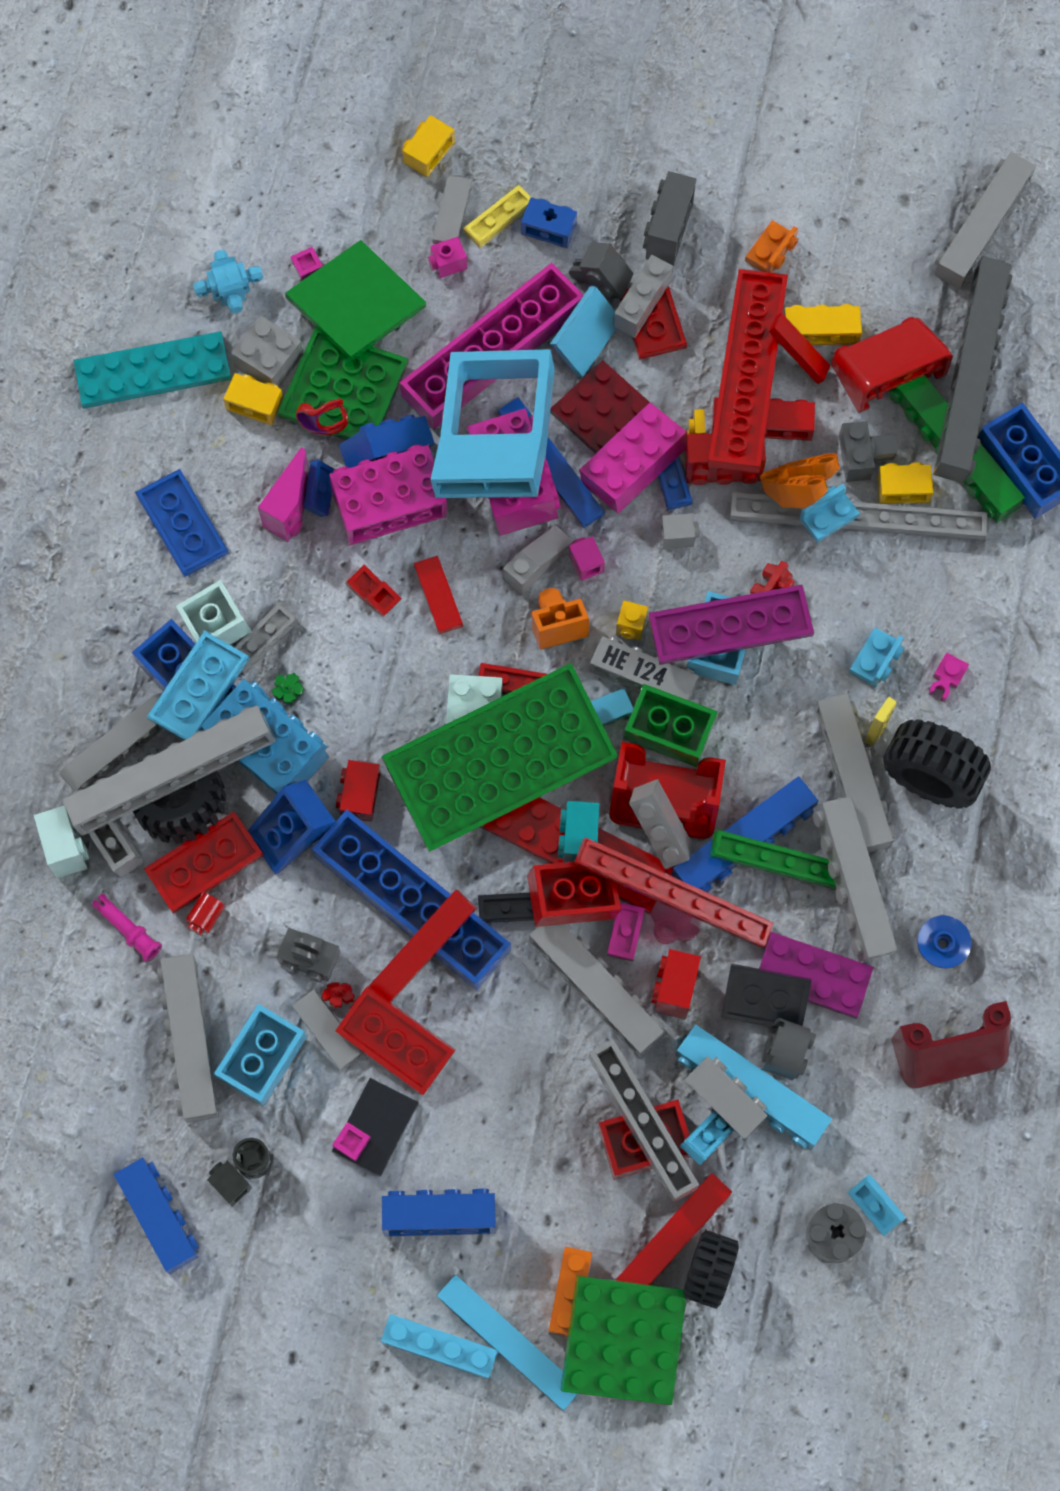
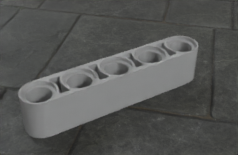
M160 693L149 698L61 770L60 776L73 791L83 790L94 785L97 780L106 776L163 730V728L147 719V715L161 696Z

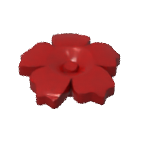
M332 982L327 985V989H324L321 998L323 1002L329 1001V1004L333 1005L334 1008H341L342 1001L346 1004L354 1002L355 994L352 993L350 984L342 983L340 985L339 982Z

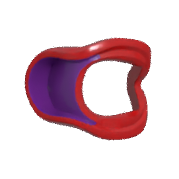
M340 398L327 402L316 410L310 404L302 403L296 411V419L300 425L314 434L334 435L344 430L348 425V416L343 406L344 402ZM339 407L343 420L331 426H322L319 422L320 415Z

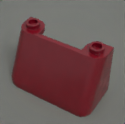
M1007 1001L992 1004L985 1009L980 1029L936 1041L932 1040L929 1029L923 1024L912 1023L900 1026L891 1038V1042L904 1083L911 1088H922L1003 1067L1008 1061L1011 1014Z

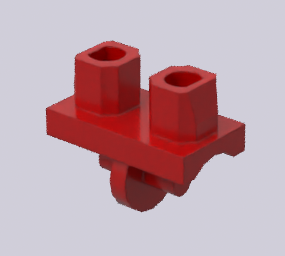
M783 561L779 565L767 563L762 573L763 578L768 581L766 586L756 583L751 588L750 594L793 586L795 581L792 579L793 575L787 569L788 563Z

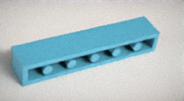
M696 1024L676 1052L675 1056L679 1058L678 1062L688 1070L695 1069L707 1056L711 1060L717 1057L728 1068L725 1073L732 1080L737 1077L747 1087L744 1092L751 1099L756 1096L768 1107L764 1112L768 1115L766 1119L770 1121L769 1126L779 1133L785 1131L793 1137L792 1142L802 1149L808 1147L812 1150L832 1121L831 1117Z

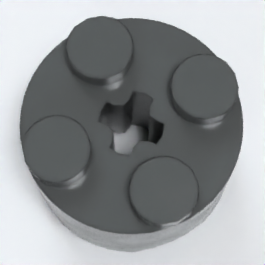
M778 1018L773 1025L778 1027L776 1034H769L761 1062H764V1064L760 1066V1069L793 1081L798 1078L799 1074L803 1075L806 1070L808 1060L804 1059L807 1048H812L816 1034L812 1033L809 1028Z
M838 1203L826 1205L815 1213L807 1225L806 1237L809 1249L814 1256L823 1262H845L851 1259L863 1246L866 1227L860 1215L851 1207ZM837 1228L840 1230V1237L833 1239L830 1229L834 1230Z

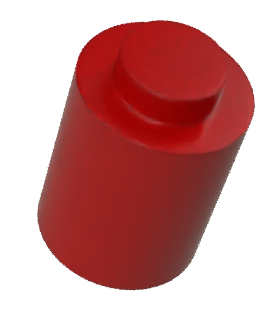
M202 892L186 918V922L189 923L187 928L200 936L203 932L209 934L225 905L215 897Z

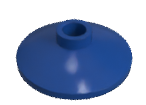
M940 915L927 920L918 933L917 944L920 954L929 964L947 969L956 967L964 962L970 953L972 940L969 930L960 920L951 916ZM938 941H946L947 948H941L938 945Z

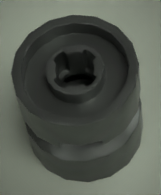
M253 1137L245 1138L234 1147L232 1153L233 1162L239 1172L245 1177L257 1179L266 1175L270 1170L272 1156L261 1140Z

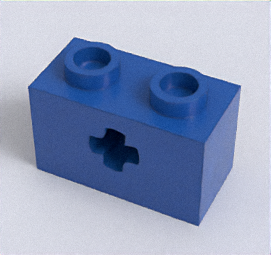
M531 197L521 221V234L568 248L577 225V211L568 206H558L551 204L545 199Z

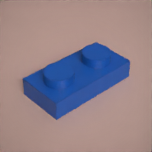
M317 459L310 462L304 509L319 517H325L329 515L332 495L330 474L334 473L335 469Z

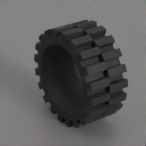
M162 744V751L166 750L170 744ZM155 747L149 750L151 755L160 753ZM142 755L138 759V762L143 761L145 757ZM215 771L198 779L195 794L184 805L173 809H163L151 802L133 811V814L144 831L147 830L149 835L155 839L159 836L162 842L169 843L170 837H172L174 842L179 844L183 843V837L187 836L189 841L197 839L195 833L201 831L205 835L209 832L207 825L211 823L215 826L219 821L216 812L223 814L225 807L221 801H226L225 786L218 771Z

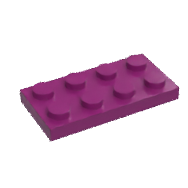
M771 932L759 969L811 978L808 1003L857 1019L874 967Z

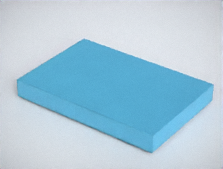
M594 286L589 287L550 343L577 377H584L617 329L613 327L615 310L598 288Z

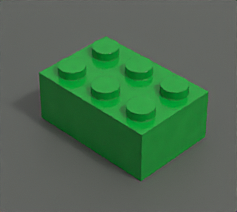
M643 684L625 728L624 740L698 767L715 724L718 711Z

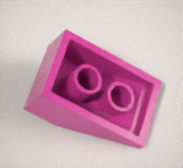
M302 447L258 506L263 528L289 542L292 536L296 537L303 526L309 465L306 449Z

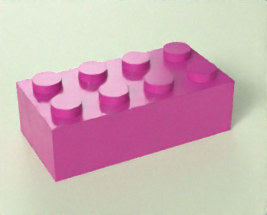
M649 403L579 469L581 481L588 490L619 514L685 451L687 431L652 403Z

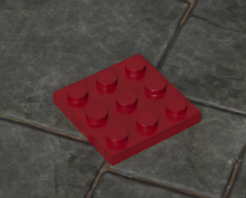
M602 360L551 407L550 413L596 454L650 402Z

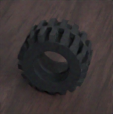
M708 1230L701 1234L683 1289L684 1298L715 1309L721 1305L739 1250L737 1240Z

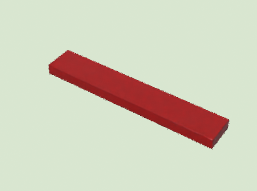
M455 890L372 981L369 987L392 1003L477 908L459 890ZM356 1000L352 1003V1005L349 1007V1009H351V1007L354 1005V1003L356 1002Z

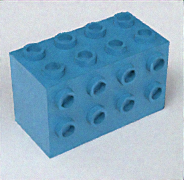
M243 679L201 727L205 731L223 719H230L240 714L245 708L258 705L266 717L276 742L238 760V762L276 795L285 786L305 779L308 782L329 758L325 751L327 746L323 743L324 741L313 731L308 734V730L303 726L304 724L293 714L288 717L289 714L276 699L272 698L269 701V697L264 693L265 691L256 682L253 681L249 684Z

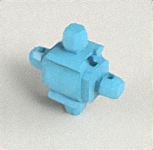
M218 250L214 253L215 261L210 262L212 270L206 271L208 280L204 281L203 279L193 284L195 294L198 297H202L212 293L214 301L221 300L222 307L228 305L232 313H239L243 309L242 301H246L245 293L250 292L249 283L261 281L263 279L262 270L259 266L248 267L249 269L245 270L243 262L236 263L234 256L229 257L225 250Z

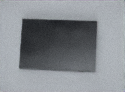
M731 963L721 1018L778 1028L773 1025L778 1018L803 1026L812 979Z
M370 1078L347 1122L369 1135L371 1139L356 1162L334 1147L332 1153L381 1177L419 1102Z

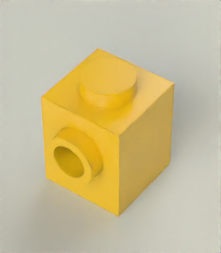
M623 600L616 625V635L626 639L641 641L647 620L648 606Z

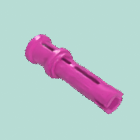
M105 894L99 895L98 898L104 906L95 899L92 907L126 937V944L129 947H134L142 955L144 962L152 960L160 952L162 944L159 941L155 942L146 933L147 930L143 926H136Z

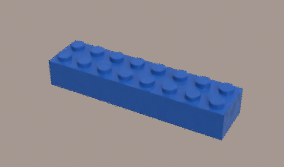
M348 810L340 816L312 848L315 859L411 938L451 895ZM473 913L434 957L477 991L511 952V943Z

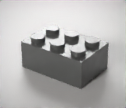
M668 171L666 179L660 180L657 191L659 195L657 201L654 200L651 209L652 217L650 222H647L644 231L643 249H646L645 259H649L653 255L674 266L694 204L697 178Z

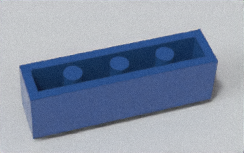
M142 1157L114 1173L119 1186L165 1271L170 1275L199 1258L196 1250L200 1247L192 1234L187 1236L182 1226L186 1224V1221L179 1209L176 1211L172 1209L169 1202L173 1200V1197L166 1185L163 1187L159 1185L156 1178L160 1174L153 1161L147 1163Z

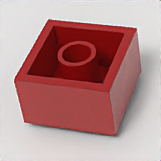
M669 949L668 956H662L657 975L658 978H662L661 983H655L651 1003L656 1004L654 1012L686 1020L701 956Z

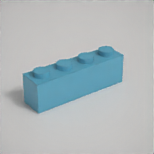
M392 1314L389 1315L381 1339V1343L487 1380L490 1379L498 1354V1350Z

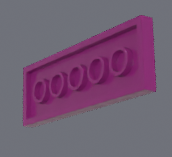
M803 585L656 611L648 615L659 665L813 637L814 635Z

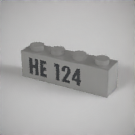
M602 636L589 667V672L637 692H640L643 684L689 701L698 681V675L693 670L687 667L679 668L671 665V663L659 665L658 658L647 655V652L639 647L630 648L625 646L622 641L614 637L606 638Z

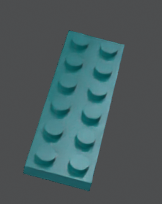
M222 331L74 360L83 409L231 380Z

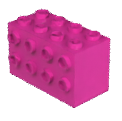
M525 408L469 425L467 429L469 435L527 434L532 431L533 416L528 417ZM546 458L544 460L538 497H488L500 536L558 519L557 509H560L561 506Z
M415 445L408 448L406 452L399 454L391 452L376 461L367 459L361 461L358 466L352 468L340 467L330 474L331 490L349 546L447 517L446 498H435L431 475L434 460L429 445L423 447L422 445Z

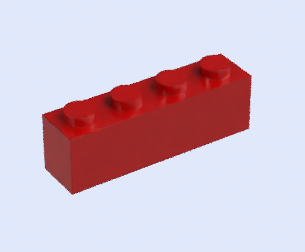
M714 397L712 405L711 434H713L718 397ZM780 398L770 399L765 438L812 441L815 427V402H808L803 399L795 401H783Z

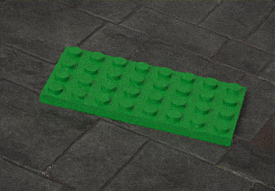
M569 663L382 755L381 758L428 852L618 758V755L572 663Z

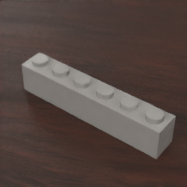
M1012 152L1009 153L1005 160L1001 158L994 171L996 175L994 178L989 177L982 189L985 192L982 196L977 195L971 205L972 212L970 215L965 214L959 224L961 229L958 234L953 232L947 242L948 249L946 252L941 251L934 263L937 265L935 276L961 289L1030 182L1036 165Z
M848 693L817 701L815 712L841 798L852 797L868 853L890 848L895 838V831L892 823H888L885 816L888 812L884 798L880 799L877 790L880 789L877 774H872L870 767L872 765V757L869 749L865 750L863 740H865L862 726L857 725L856 722L857 708L855 702L850 701Z
M848 796L822 802L813 808V821L816 827L819 828L821 848L829 860V874L836 883V898L843 908V921L851 935L852 952L857 956L858 962L889 955L897 951V947L852 797Z
M569 924L537 927L529 934L531 944L638 1058L663 1037V1023L654 1014L648 1015L643 1009L645 1007L644 1003L636 995L631 997L625 990L627 986L617 975L613 977L606 970L608 966L604 960L598 955L594 957L588 951L589 945L582 937L578 936L576 938L569 931L571 929Z
M193 953L160 959L161 967L157 968L159 983H164L165 993L161 994L163 1010L168 1009L169 1020H165V1029L167 1036L172 1037L173 1046L168 1047L171 1063L175 1062L177 1073H172L174 1089H179L181 1100H176L178 1116H183L186 1123L218 1118L219 1111L196 958Z
M614 1039L590 1051L588 1059L671 1201L675 1203L697 1190L699 1183Z

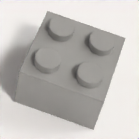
M260 315L231 352L234 367L254 377L259 382L265 384L270 382L279 387L303 356V347L301 340Z

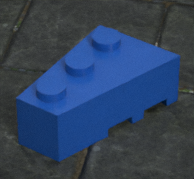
M414 414L402 417L397 422L394 419H388L381 422L379 426H375L374 423L363 425L359 428L360 432L339 444V448L346 467L352 468L358 466L361 461L367 459L376 461L391 452H397L398 454L406 452L408 448L415 445H422V447L429 445L430 448L435 445L426 416L415 418Z

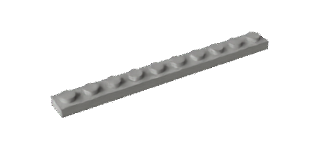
M732 492L730 520L803 525L799 520L801 508H782L768 495ZM852 502L860 512L859 517L841 528L985 540L987 535V512Z

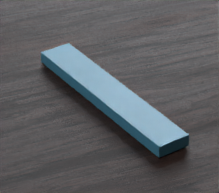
M456 1274L439 1292L437 1297L495 1350H498L506 1360L564 1411L577 1396L576 1393L562 1392L560 1390L563 1371Z

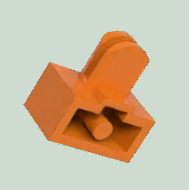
M547 588L539 594L538 605L540 609L532 611L531 617L532 631L540 650L589 637V617L581 598L565 602L560 591L555 588Z

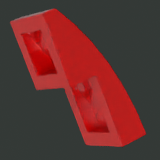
M365 564L345 583L358 597L382 617L402 599Z

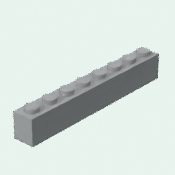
M258 705L248 707L230 719H223L205 731L194 733L189 739L171 744L166 750L158 754L148 755L143 761L133 766H126L108 778L97 780L94 785L86 789L74 791L69 797L63 799L73 827L83 836L275 743L276 740L265 715Z

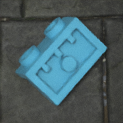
M844 484L837 488L835 486L830 487L822 498L801 511L799 520L816 543L859 517L860 512L845 494L846 487Z
M874 628L851 666L849 673L874 687H877L880 680L885 682L892 671V668L889 667L893 659L898 661L905 648L901 646L904 637L899 635L895 639L885 632Z

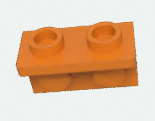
M772 220L746 255L745 261L762 272L772 273L774 269L779 270L786 257L784 255L788 250L792 252L799 241V238H797L798 228L793 226L791 230H788Z

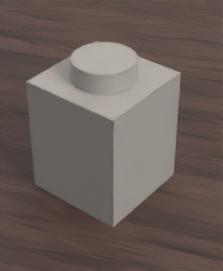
M693 513L662 516L661 533L663 549L694 547L695 538L699 537V524L694 522Z

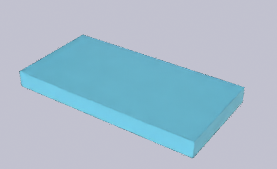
M204 630L147 715V719L183 741L191 738L194 733L203 730L201 725L217 709L249 661V656Z

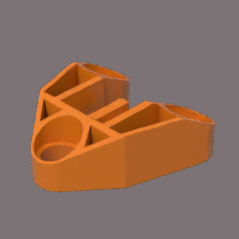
M827 453L789 462L769 470L760 476L763 491L782 508L805 509L817 502L828 491L826 481L840 469L838 456L834 453Z

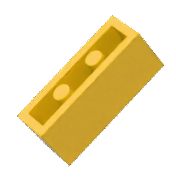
M821 304L815 307H803L801 305L785 307L784 315L811 345H852L860 342L862 335L860 306L843 304L828 307Z

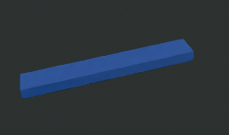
M517 397L498 409V414L502 416L525 409L526 406ZM526 408L528 417L532 416V414ZM548 437L545 458L548 462L557 493L583 528L604 516L605 512Z

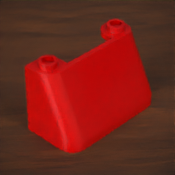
M909 317L900 325L851 346L845 345L838 348L834 352L835 355L832 358L831 366L859 414L870 409L868 404L870 400L877 398V400L882 399L884 392L923 375L928 379L933 374L936 380L946 376L953 355L948 347L920 318Z
M622 742L609 811L611 821L618 825L643 829L629 802L634 788L658 779L688 836L697 839L711 837L714 833L720 805L726 760L707 757L699 762L697 770L645 761L646 751L644 748L637 744Z

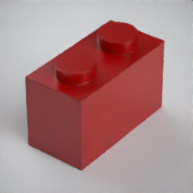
M348 760L347 768H342L340 783L344 784L343 792L338 793L336 799V808L339 809L340 815L348 810L358 819L372 822L381 775L380 764Z

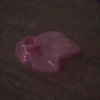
M658 901L651 911V917L655 922L653 934L661 944H670L676 940L688 942L693 940L700 932V929L695 924L690 923L693 917ZM663 928H668L671 932H666Z

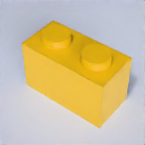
M430 115L425 122L422 121L418 125L416 134L412 139H408L402 147L403 163L428 177L455 143V130Z
M235 373L223 400L226 410L273 426L283 401L282 389L273 383L267 382L265 384L257 381L250 375L243 374L242 376Z
M915 462L909 465L898 466L896 463H888L880 466L877 474L879 504L930 503L933 495L931 465Z

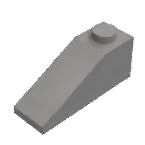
M555 525L522 549L503 568V580L523 596L569 549V545L572 544L573 540Z

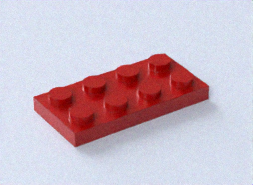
M235 811L220 819L215 826H209V832L205 835L201 832L195 835L196 840L184 842L144 868L146 874L173 914L198 899L202 892L207 893L263 857V853Z
M369 986L364 989L335 1030L422 1095L426 1093L456 1051V1049Z

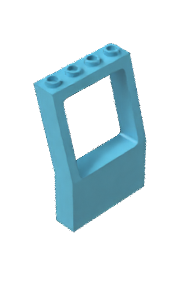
M551 349L451 352L441 436L431 475L435 498L538 497L547 448L555 370ZM538 378L533 427L530 433L458 435L465 381Z

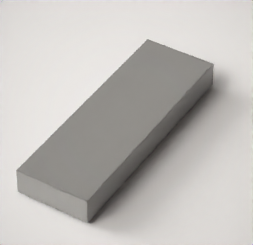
M448 175L432 239L433 244L457 236L459 238L472 186L471 179Z
M280 603L251 630V633L247 634L234 647L250 658L241 671V674L244 676L298 623V619Z
M314 989L292 1005V1008L340 1071L362 1055L359 1048L335 1031L340 1023Z

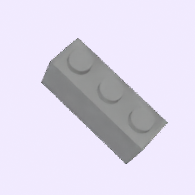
M653 255L650 256L615 311L613 327L634 338L637 336L670 284L673 265Z
M657 779L634 788L629 804L664 868L667 869L689 861L693 844L659 780Z
M116 820L88 833L113 872L120 877H124L144 863Z
M707 1056L685 1081L745 1140L766 1119L768 1115L764 1111L768 1107L756 1096L751 1099L744 1092L747 1087L737 1077L732 1080L725 1073L728 1068L717 1057L711 1060Z

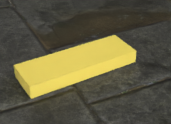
M520 185L516 186L465 226L464 233L479 248L483 247L525 213L531 196Z
M891 697L887 698L874 717L864 742L871 747L875 745L886 729L896 707L897 701Z

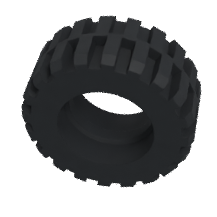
M920 719L915 721L908 720L900 724L883 756L885 771H888V775L894 778L896 783L904 786L909 792L919 795L922 799H927L934 804H942L949 808L962 809L974 804L991 771L989 757L972 740L963 737L957 731L954 732L948 729L946 726H940L931 721L924 722Z

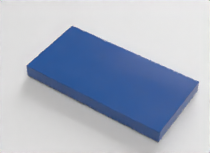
M181 469L135 492L183 577L229 554L227 547Z

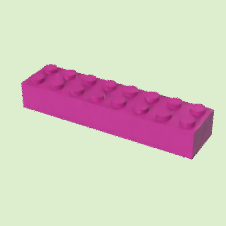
M551 262L400 382L401 396L420 416H426L428 425L435 430L442 424L451 352L535 350L561 329L584 295ZM497 379L465 381L461 408Z

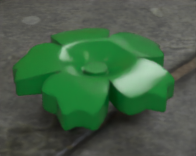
M295 673L287 674L286 679L281 674L276 676L275 688L271 690L273 696L279 700L283 698L284 703L291 704L296 700L295 695L300 696L304 691L301 683H298L299 676Z

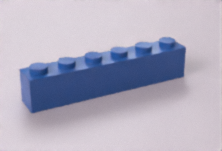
M798 776L724 830V832L774 844L775 841L773 839L779 834L785 836L796 827L794 823L801 818L804 821L809 819L813 815V808L817 806L819 800ZM712 839L691 854L689 861L676 865L672 870V876L708 893L712 889L711 884L717 880L720 882L726 880L733 874L732 869L738 864L711 858Z

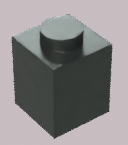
M228 1160L224 1164L219 1162L209 1172L211 1176L207 1179L208 1182L231 1207L252 1189V1186Z

